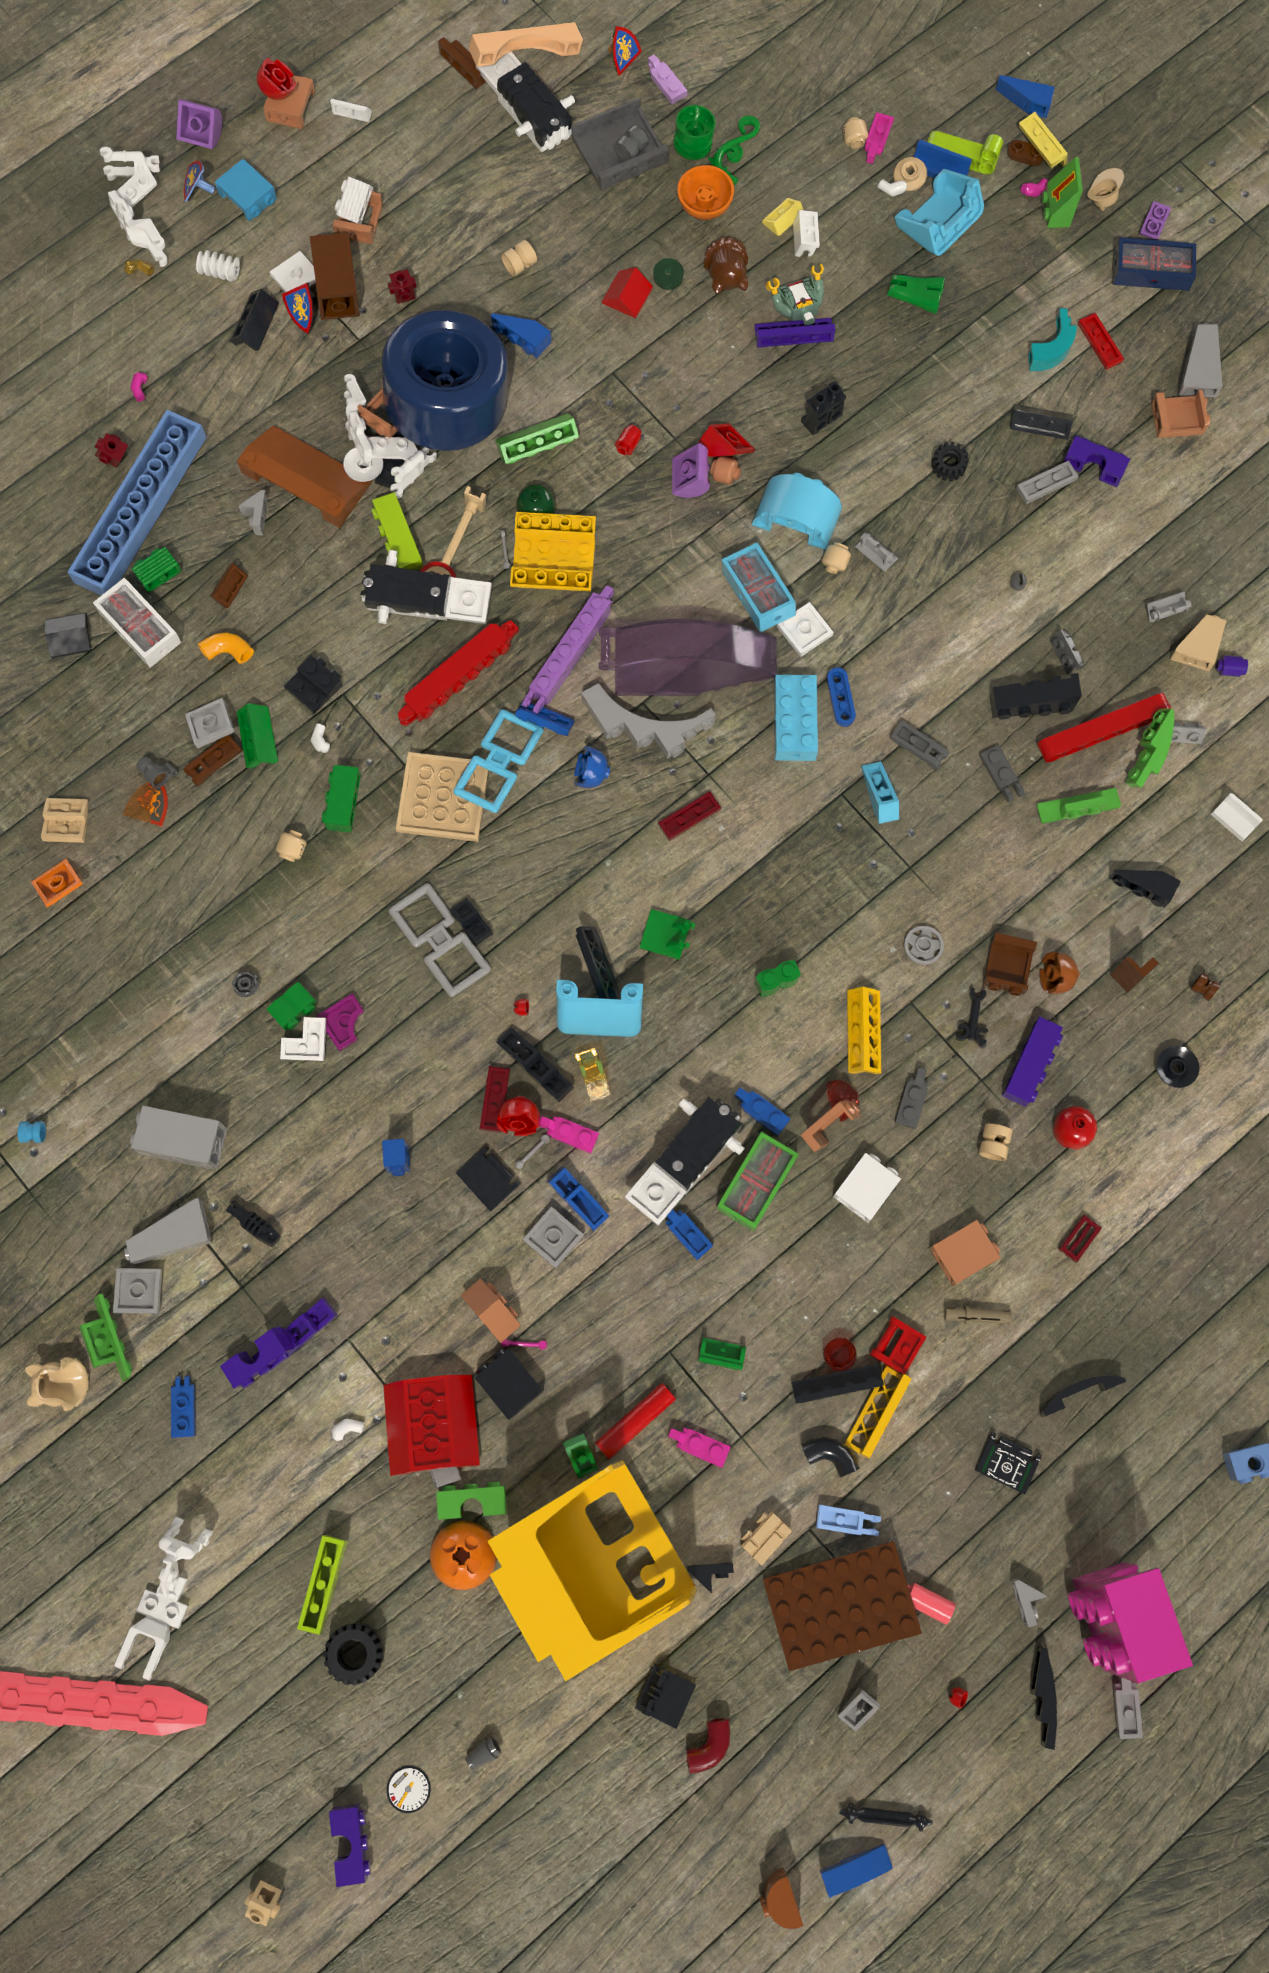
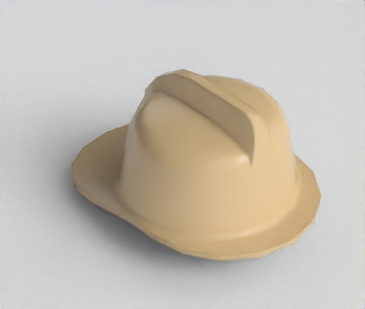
M1110 168L1101 172L1094 180L1087 195L1101 211H1105L1108 206L1113 205L1117 201L1119 188L1124 180L1123 171L1118 168Z

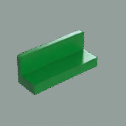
M248 703L237 711L246 768L253 769L262 762L276 764L278 758L269 708Z

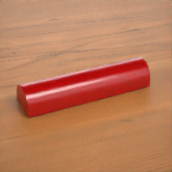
M663 1383L659 1384L601 1436L595 1444L610 1460L667 1409L676 1398Z

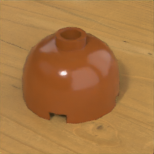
M1049 952L1042 959L1041 963H1045L1044 969H1040L1039 972L1042 989L1048 991V994H1063L1070 991L1076 984L1080 974L1075 960L1068 954L1060 952Z

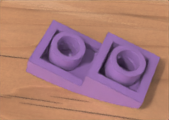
M1154 201L1140 235L1158 240L1171 207Z

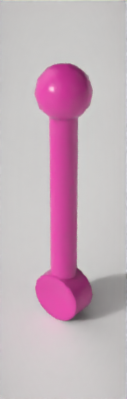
M505 1339L501 1343L504 1348L508 1346L539 1347L541 1350L547 1348L545 1341L534 1343L515 1342Z

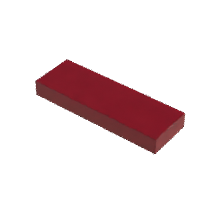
M709 791L658 822V826L670 841L720 811L721 806Z
M489 1066L480 1130L501 1133V1130L497 1127V1116L501 1105L506 1101L510 1077V1069Z

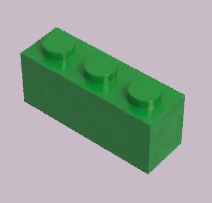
M334 765L333 772H329L328 782L331 784L330 791H326L325 795L327 809L323 810L322 822L327 830L352 833L361 778L358 767Z

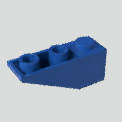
M1000 75L996 91L1027 114L1031 115L1035 112L1039 117L1047 118L1055 87Z
M494 313L491 315L492 327L496 329L497 333H502L511 343L522 347L528 355L538 358L551 343V331L535 320Z

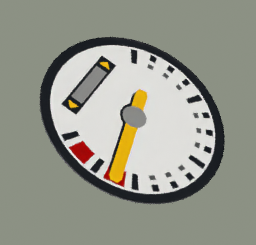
M401 1767L388 1780V1800L400 1812H416L424 1807L430 1797V1781L427 1775L417 1767Z

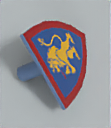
M197 160L189 165L183 191L185 202H187L195 186L211 194L215 189L214 186L204 181L202 174L204 166L201 161Z

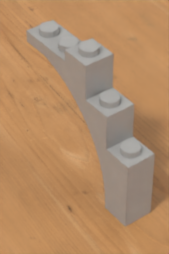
M599 683L581 693L583 704L606 739L618 737L625 730L637 749L649 746L655 739L667 759L671 756L677 757L684 751L685 739L687 741L691 740L696 736L697 732L708 730L715 723L716 714L712 708L688 720L657 721L640 717L622 708L606 694Z

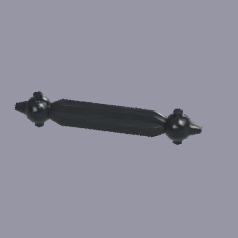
M849 1803L848 1807L839 1810V1814L845 1816L850 1824H853V1821L857 1818L865 1823L900 1827L915 1825L919 1828L920 1832H923L926 1826L933 1825V1821L928 1819L923 1814V1811H919L914 1816L909 1812L866 1807L857 1810L853 1803Z

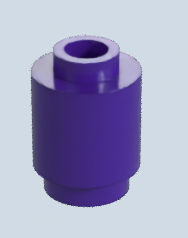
M1222 655L1216 662V671H1219L1220 676L1240 677L1241 675H1246L1248 670V659H1243L1242 656Z

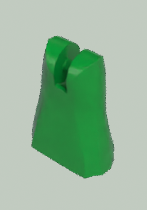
M892 275L887 295L937 314L945 277Z

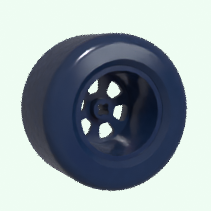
M432 310L408 318L392 331L382 353L383 402L390 422L401 435L411 442L428 449L454 451L480 443L490 436L500 424L506 408L508 360L500 338L488 325L463 312Z

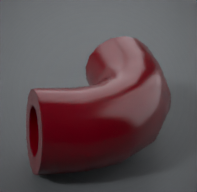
M729 1718L706 1721L708 1732L706 1743L699 1748L686 1749L689 1774L700 1773L714 1768L724 1758L730 1746L731 1730Z

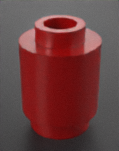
M629 425L624 428L615 442L617 451L620 454L631 455L641 440L642 433L638 427Z

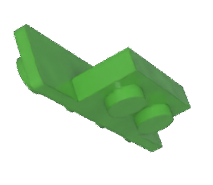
M1112 788L1038 803L1036 807L1041 823L1045 824L1065 819H1077L1084 815H1096L1104 811L1118 809L1121 807V802L1117 789Z
M101 1293L94 1298L100 1319L82 1324L79 1328L93 1368L115 1362L121 1380L124 1382L131 1377L132 1367L130 1362L125 1360L123 1354L125 1348L122 1340H118L116 1334L117 1324L114 1319H111L109 1314V1301L107 1298L104 1299Z

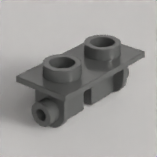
M1060 630L1050 642L1067 675H1069L1075 668L1076 670L1082 669L1084 667V660H1082L1078 651H1073L1076 646L1071 639V635L1067 634L1066 631Z

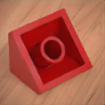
M636 267L618 271L602 300V304L637 318L653 286Z

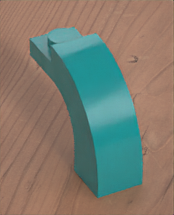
M1060 308L1057 314V338L1048 343L1031 344L1028 352L1029 371L1051 369L1059 365L1069 354L1075 340L1077 325H1071V316H1068L1067 308Z

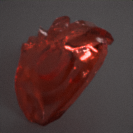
M832 1080L827 1083L826 1092L832 1108L840 1101L847 1099L850 1102L854 1101L859 1106L858 1093L847 1082ZM845 1112L839 1116L840 1122L849 1119Z

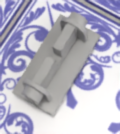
M864 533L860 538L861 541L855 546L884 572L898 559L869 533Z
M1183 591L1147 603L1149 623L1188 611L1191 607V602L1185 599V592Z
M1174 722L1171 742L1202 744L1207 728H1204L1200 723H1184V726H1181V723Z

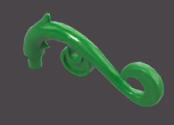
M746 115L738 121V129L741 134L745 135L725 142L717 149L713 158L708 157L712 166L720 168L729 175L733 185L737 184L739 178L731 175V172L727 171V166L723 167L722 158L727 153L729 162L738 163L741 161L743 149L739 144L753 138L760 131V122L754 116ZM751 125L754 129L752 132L745 134L746 130L744 127Z

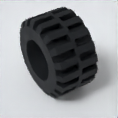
M353 1623L344 1625L331 1634L330 1639L325 1644L326 1650L323 1651V1657L326 1660L324 1665L329 1669L327 1672L330 1676L333 1675L335 1677L334 1680L337 1682L341 1681L344 1685H358L375 1675L384 1659V1646L381 1643V1636L378 1637L376 1634L377 1631L369 1628L367 1624ZM352 1639L362 1642L367 1650L366 1661L358 1668L346 1665L341 1655L343 1645Z

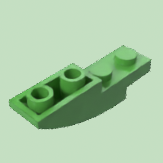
M1159 709L1154 714L1149 728L1144 731L1143 738L1139 744L1145 747V749L1139 754L1138 761L1128 773V778L1125 781L1128 786L1142 788L1149 774L1158 775L1172 740L1174 728L1173 709Z

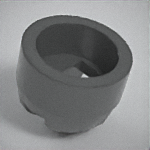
M1016 573L1011 578V587L1017 591L1023 590L1027 584V577L1023 573Z

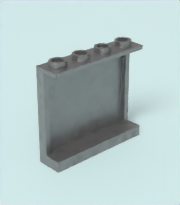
M640 98L629 100L625 104L613 107L608 111L596 114L571 126L572 140L601 191L669 163V149L666 144L661 145L642 112ZM636 125L646 133L649 144L642 152L639 151L638 156L623 162L614 151V143L624 135L630 126Z

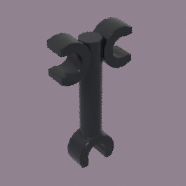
M972 988L969 992V997L972 1000L969 1027L965 1024H959L957 1029H962L965 1035H957L956 1040H975L976 1043L984 1045L987 1040L981 1039L979 1034H987L988 1029L982 1027L977 1030L980 1004L986 996V990H982L981 996L977 997L974 994L975 988Z

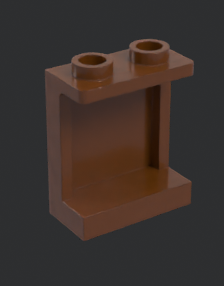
M996 932L991 941L983 985L988 986V989L992 991H1000L1001 989L1009 991L1008 993L1014 996L1024 995L1028 990L1027 982L1037 942Z

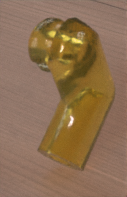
M127 260L124 263V271L128 274H134L135 269L142 271L148 276H151L154 272V267L142 260Z

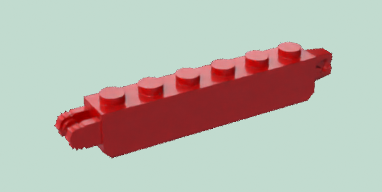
M509 620L500 627L497 624H489L406 693L404 697L405 706L397 714L400 725L408 726L416 719L419 722L423 719H428L437 707L445 705L449 697L454 693H459L468 681L475 680L480 671L485 667L489 668L498 656L506 654L511 646L510 641L519 632L518 626L512 620Z

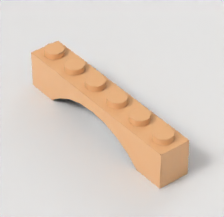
M575 22L473 34L469 51L476 66L481 67L494 65L505 54L520 49H542L560 56L576 55L580 52L583 38Z

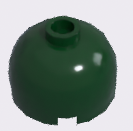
M539 484L529 485L519 493L516 509L517 512L555 514V499L548 488Z

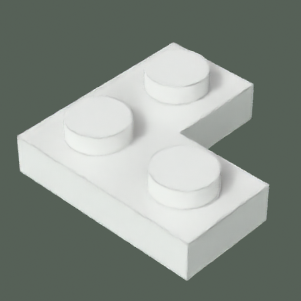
M304 1017L303 1039L281 1038L280 1059L324 1061L326 1018Z

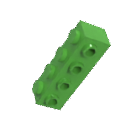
M567 413L496 439L495 442L505 464H512L521 458L534 456L540 451L553 449L562 443H570L574 439L579 438L574 418Z

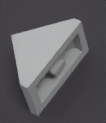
M858 1687L837 1717L856 1732L881 1705Z

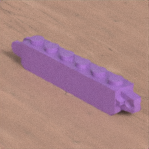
M606 586L601 594L593 592L529 686V692L522 703L523 706L528 707L534 698L538 701L534 706L533 712L538 714L544 705L550 704L608 618L613 603L610 600L614 595L613 588Z

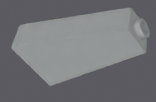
M1198 324L1192 336L1178 397L1195 396L1198 390H1203L1204 397H1217L1223 385L1218 325Z
M199 1198L193 1199L126 1241L127 1247L124 1248L126 1259L137 1265L212 1243L203 1201Z

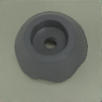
M239 972L232 981V987L238 996L250 997L258 990L259 981L252 972Z

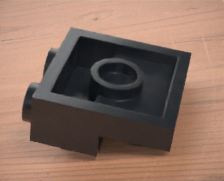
M310 655L297 668L298 672L284 685V688L315 714L342 687L340 681L341 676L334 669L329 671L325 667L326 663L319 656L314 658Z

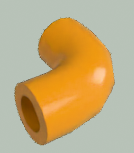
M228 632L216 633L197 644L209 661L221 653H228L238 663L242 664L251 659L254 654V650L245 640L238 635Z

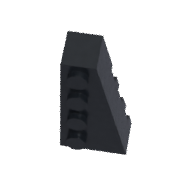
M1078 673L1071 674V678L1062 680L1061 676L1052 677V680L1044 683L1039 680H1033L1025 684V686H1022L1021 683L993 687L989 695L992 718L1004 720L1012 716L1026 718L1036 714L1040 716H1048L1051 713L1069 714L1073 712L1082 693Z

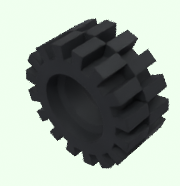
M945 442L944 446L941 444L935 450L931 467L933 468V473H937L938 478L943 476L944 481H946V478H949V481H953V478L958 480L960 476L964 475L968 466L969 454L968 452L965 453V447L960 449L961 444L959 443L957 446H954L955 442H951L950 445H948V442ZM945 457H952L957 460L958 464L956 466H947L943 463V459Z

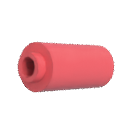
M915 1582L911 1586L908 1585L914 1608L947 1625L953 1615L956 1603Z

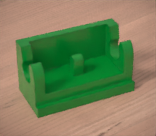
M702 1338L698 1362L742 1371L746 1347Z

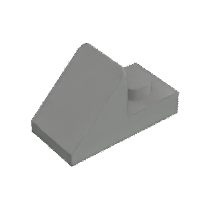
M260 490L239 505L241 514L243 516H250L249 524L253 528L255 535L263 536L268 506V497L265 490Z
M1010 1580L1024 1626L1028 1628L1036 1626L1038 1613L1035 1605H1031L1030 1602L1047 1596L1020 1580Z

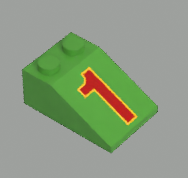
M1075 157L1047 183L1045 191L1042 192L1041 201L1042 204H1045L1043 219L1047 222V228L1070 227L1083 191L1079 157Z

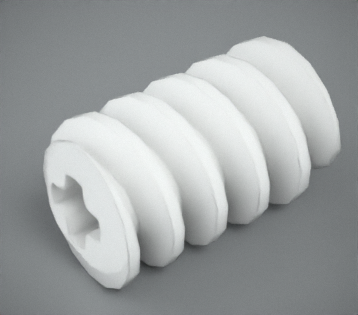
M206 250L204 255L200 251L197 256L196 270L201 275L205 273L206 276L212 275L214 278L227 279L229 282H232L238 277L240 260L236 257L234 262H232V256L230 255L225 260L224 254H220L218 259L217 252H213L210 257L209 250Z

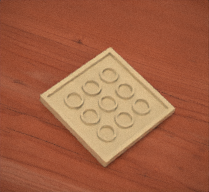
M408 752L396 832L478 842L483 808L453 793L456 784L471 759ZM477 765L463 790L485 799L489 770Z

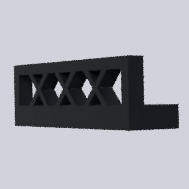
M580 926L576 928L577 935L575 936L598 998L621 1000L620 990L596 926Z
M878 1364L791 1382L796 1404L884 1386Z

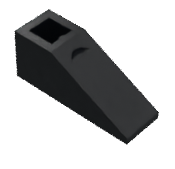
M1114 870L1109 877L1115 885L1126 887L1132 890L1134 895L1145 897L1151 900L1153 905L1164 908L1171 902L1181 883L1179 879L1163 871Z

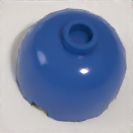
M584 746L583 749L586 751L584 754L580 753L577 759L574 776H578V782L574 781V784L582 788H594L599 786L604 778H608L610 767L607 766V759L600 750Z

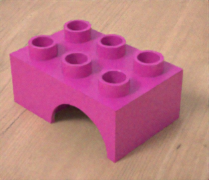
M1121 1563L1073 1578L1076 1591L1068 1593V1600L1077 1620L1085 1618L1092 1637L1083 1639V1644L1087 1657L1093 1667L1100 1665L1103 1671L1135 1683H1142L1193 1666L1159 1568L1138 1573L1137 1565Z

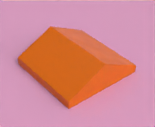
M67 859L31 881L47 908L83 885L80 877Z

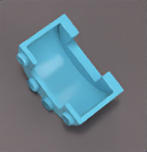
M800 473L777 475L769 480L752 525L770 531L773 523L803 532L809 535V545L826 550L840 516L842 505L840 499L818 479H810Z

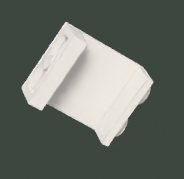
M865 1153L833 1198L869 1223L901 1178L898 1177V1173L893 1168H886L880 1164L881 1160L878 1157Z

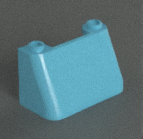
M943 169L934 178V194L913 215L911 211L903 209L895 216L896 225L900 230L931 254L937 256L942 255L982 215L984 210L979 179L947 169Z
M557 980L556 1010L559 1031L565 1034L636 1036L641 1030L643 984L631 983L625 985L622 989L620 1000L578 998V988L574 982Z

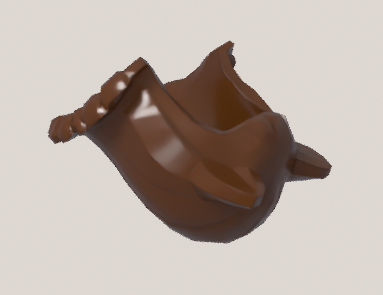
M731 237L717 239L716 242L711 243V246L706 249L704 254L703 267L709 271L713 279L712 288L715 294H719L722 290H732L737 287L746 291L748 288V279L746 277L748 255L746 247L743 246L742 242Z

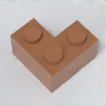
M480 1278L461 1295L500 1343L521 1326L515 1319L518 1317V1314L511 1306L508 1308L504 1306L507 1301L490 1282L486 1285Z

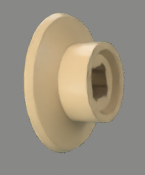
M915 157L904 158L894 168V181H905L907 183L905 191L917 190L927 179L926 165ZM912 169L914 173L908 175L907 172Z

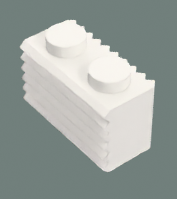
M348 176V179L343 181L341 187L343 192L341 200L338 199L335 205L336 215L351 222L362 224L373 187Z

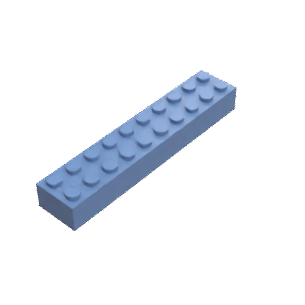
M166 410L68 570V574L75 584L102 596L121 580L207 438L202 425Z

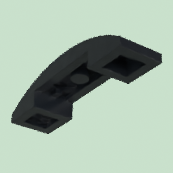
M1099 1376L1078 1381L1056 1393L1043 1406L1039 1414L1041 1417H1046L1066 1408L1062 1399L1098 1384L1101 1391H1106L1125 1383L1126 1380L1124 1377Z

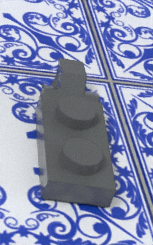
M918 1068L915 1078L910 1077L906 1083L895 1120L896 1124L912 1129L917 1128L928 1090V1083L924 1082L927 1070Z

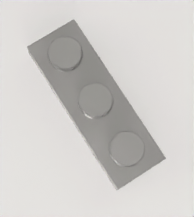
M1066 461L1018 484L1016 490L1024 503L1028 504L1076 481L1078 475L1070 462Z

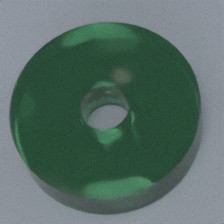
M663 259L654 266L653 280L658 287L672 290L679 287L683 282L684 269L678 261Z

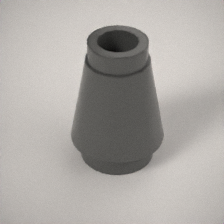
M494 1737L484 1738L465 1757V1760L473 1770L498 1759V1755L501 1754V1748Z

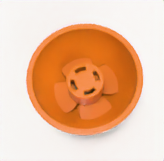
M710 165L696 166L685 172L679 180L677 188L679 202L682 208L696 219H715L725 213L731 205L734 196L733 182L729 175L720 168Z
M468 1520L452 1522L442 1528L434 1538L430 1549V1563L436 1577L444 1585L456 1590H469L483 1584L494 1571L497 1557L488 1543V1540L493 1538L490 1532L482 1525Z

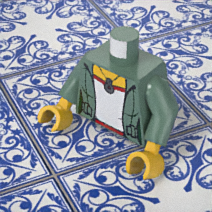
M814 265L811 267L810 272L815 276L814 280L810 277L779 287L780 283L777 278H773L774 287L771 286L770 281H767L765 286L768 291L772 292L771 298L776 311L788 317L790 321L802 320L805 326L812 325L815 322L814 316L818 314V307L822 305L824 296L823 279L820 278L824 270L823 265H819V273L814 271Z

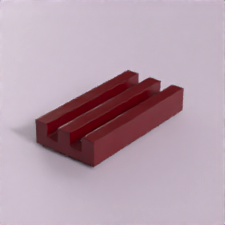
M1083 1215L1058 1250L1077 1263L1102 1227L1086 1215ZM1087 1222L1088 1224L1083 1229L1078 1238L1075 1240L1070 1249H1066V1247L1073 1239L1075 1234L1078 1232V1230L1081 1228L1083 1223ZM1090 1228H1095L1079 1252L1074 1255V1250Z

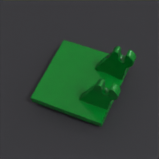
M651 909L639 949L680 960L682 951L690 946V943H685L688 931L695 929L696 924L691 923L689 919Z

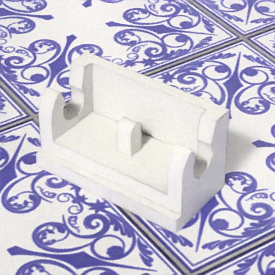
M798 211L793 222L795 256L800 257L805 250H809L808 256H812L816 248H819L817 212Z

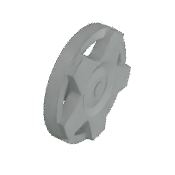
M919 926L907 934L904 941V950L907 957L914 963L929 965L936 962L942 955L944 942L942 936L935 929L928 926ZM917 931H922L919 936L914 935L913 933ZM931 933H933L938 940L932 939ZM908 943L912 946V949L910 951L908 948ZM939 950L938 955L934 958L933 952Z

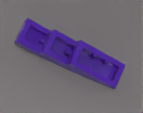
M325 1298L320 1299L306 1313L301 1314L287 1328L282 1329L294 1347L288 1353L289 1356L338 1315ZM259 1351L251 1357L254 1361L258 1360ZM277 1362L271 1365L272 1370L279 1365Z

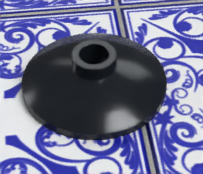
M1182 1046L1166 1048L1158 1056L1156 1062V1069L1160 1079L1168 1086L1174 1088H1184L1191 1085L1199 1075L1200 1067L1197 1057L1192 1051ZM1173 1065L1178 1066V1072L1172 1069Z

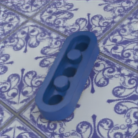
M833 668L827 675V685L834 718L839 726L848 727L853 724L856 717L848 675L842 668ZM838 678L840 682H835L833 679ZM838 697H843L844 700H843V701H839L837 698H838ZM846 715L848 719L844 720L841 716Z

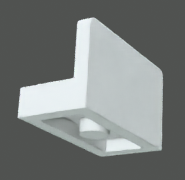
M1230 793L1211 814L1242 842L1263 820L1233 793Z

